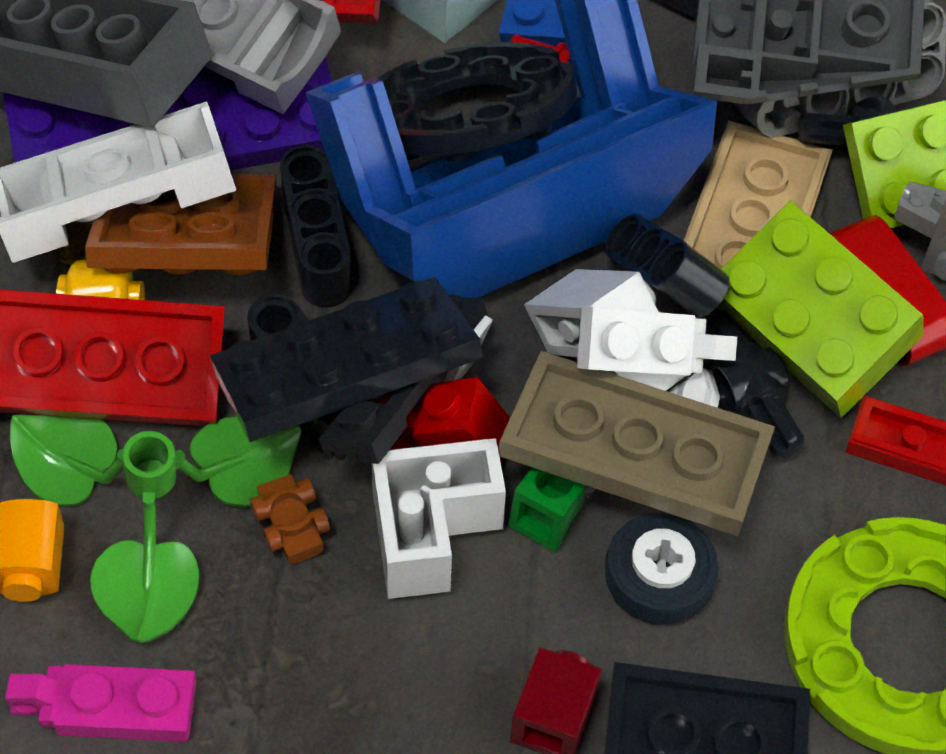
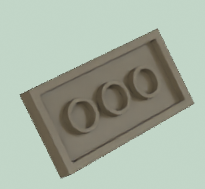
M540 351L500 439L498 452L500 457L738 536L775 426L603 370L577 368V362Z

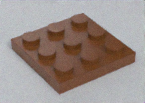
M232 174L237 191L184 208L180 207L175 190L172 189L163 192L157 199L148 203H129L107 210L101 217L93 221L85 245L87 268H104L106 271L116 274L129 273L136 269H163L171 274H187L195 270H223L231 275H245L255 270H266L277 198V175Z

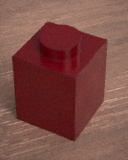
M539 647L513 714L510 742L541 754H576L597 697L602 668L591 665L585 657L568 650L553 652Z

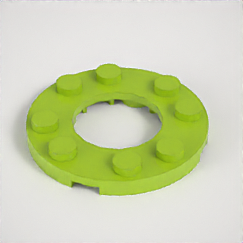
M891 517L867 521L865 527L848 532L838 538L836 535H833L824 541L806 560L796 577L787 602L784 618V640L788 661L799 686L810 689V703L829 723L849 738L868 748L884 754H946V689L928 694L895 689L884 683L883 678L875 677L866 668L860 652L854 647L850 637L851 616L858 603L879 588L904 584L923 587L946 598V525L924 519Z

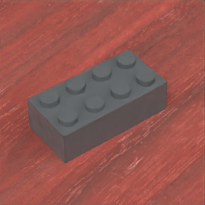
M0 0V92L153 128L213 56L196 5L193 2L183 0Z

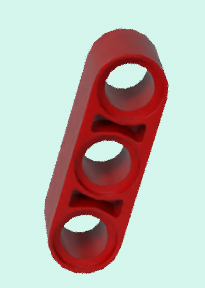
M873 215L829 232L830 235L923 314L924 336L897 364L908 366L946 350V301L888 224L881 217Z

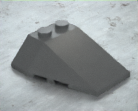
M698 0L689 75L692 95L712 100L754 104L918 79L921 73L925 0Z

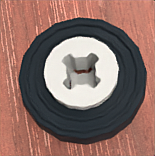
M648 513L629 520L613 536L605 557L606 584L615 602L631 616L651 624H674L693 617L710 600L718 577L716 550L707 534L692 521L670 513ZM666 561H667L671 566L666 567Z

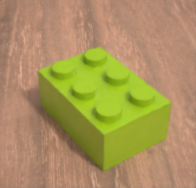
M791 200L721 268L729 276V287L718 307L726 311L730 318L760 346L773 349L781 359L784 367L840 418L924 336L923 314Z

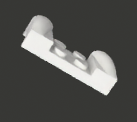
M208 102L163 115L153 128L135 124L0 167V235L12 263L69 245L66 230L67 223L73 221L89 222L101 217L107 210L129 203H148L157 199L163 192L172 189L175 190L181 208L237 191Z

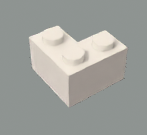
M576 269L524 304L547 352L553 355L577 358L582 306L658 312L655 306L656 296L652 287L643 280L640 272ZM603 370L664 391L687 376Z
M496 438L389 450L379 464L372 463V491L388 599L450 592L452 552L449 536L503 529L506 489Z

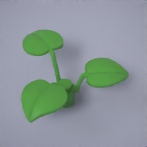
M13 415L10 424V442L15 466L26 487L40 500L56 502L59 507L81 505L91 496L95 482L108 485L123 470L129 490L136 496L143 498L144 544L126 540L111 545L96 559L90 579L94 602L100 612L132 642L146 643L157 639L179 624L191 608L198 591L199 570L197 561L190 548L179 542H165L156 545V499L166 495L173 488L176 481V470H181L195 482H203L209 479L211 493L221 503L232 507L250 508L249 499L258 496V485L289 475L301 436V427L297 425L249 442L236 416L216 420V424L210 423L198 431L191 441L190 454L193 462L200 468L197 469L185 459L183 451H175L169 438L155 431H144L135 434L126 442L124 449L117 452V443L112 429L101 419Z

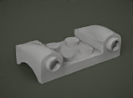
M183 0L195 3L213 55L204 67L234 81L238 93L281 114L286 112L290 104L310 80L341 33L335 7L322 0Z

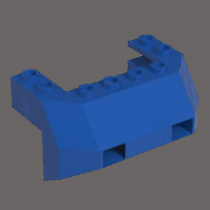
M555 0L581 97L575 100L572 107L561 118L551 124L552 129L548 134L532 139L523 138L509 144L478 151L475 157L467 161L449 162L445 160L444 156H440L410 169L382 80L372 78L363 82L361 73L355 72L305 92L340 199L384 264L413 281H424L436 277L447 294L480 298L606 241L613 228L630 214H638L649 221L660 217L712 150L717 101L659 86L637 0Z

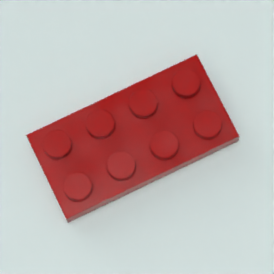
M0 289V413L191 426L216 424L219 382L214 374L209 355L222 351L225 306Z

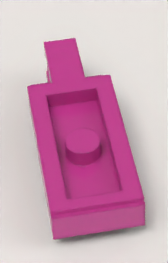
M64 664V667L60 665L48 666L46 676L43 674H10L5 701H7L12 715L39 716V726L55 729L57 736L186 742L189 741L197 678L195 671Z

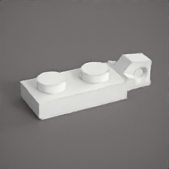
M582 306L577 368L690 376L691 373H702L703 359L735 361L737 337L705 334L706 319H697L695 315Z

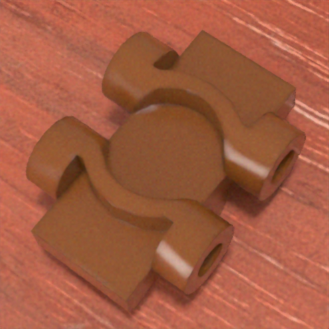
M289 474L258 485V496L250 498L249 501L257 522L269 518L272 526L263 529V535L270 552L283 549L290 564L300 563L319 555L323 551V542L319 535L330 531V526L323 508L308 512L305 504L316 501V495L309 478L295 483L292 475Z

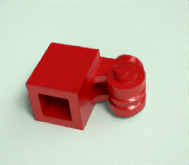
M478 377L433 383L406 416L408 426L390 450L413 448L416 445L431 446L496 438L499 451L500 439L510 420V416ZM394 392L385 393L378 403L386 404Z

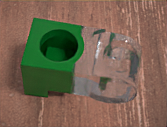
M532 467L514 491L508 527L556 552L567 536L569 525L596 489Z

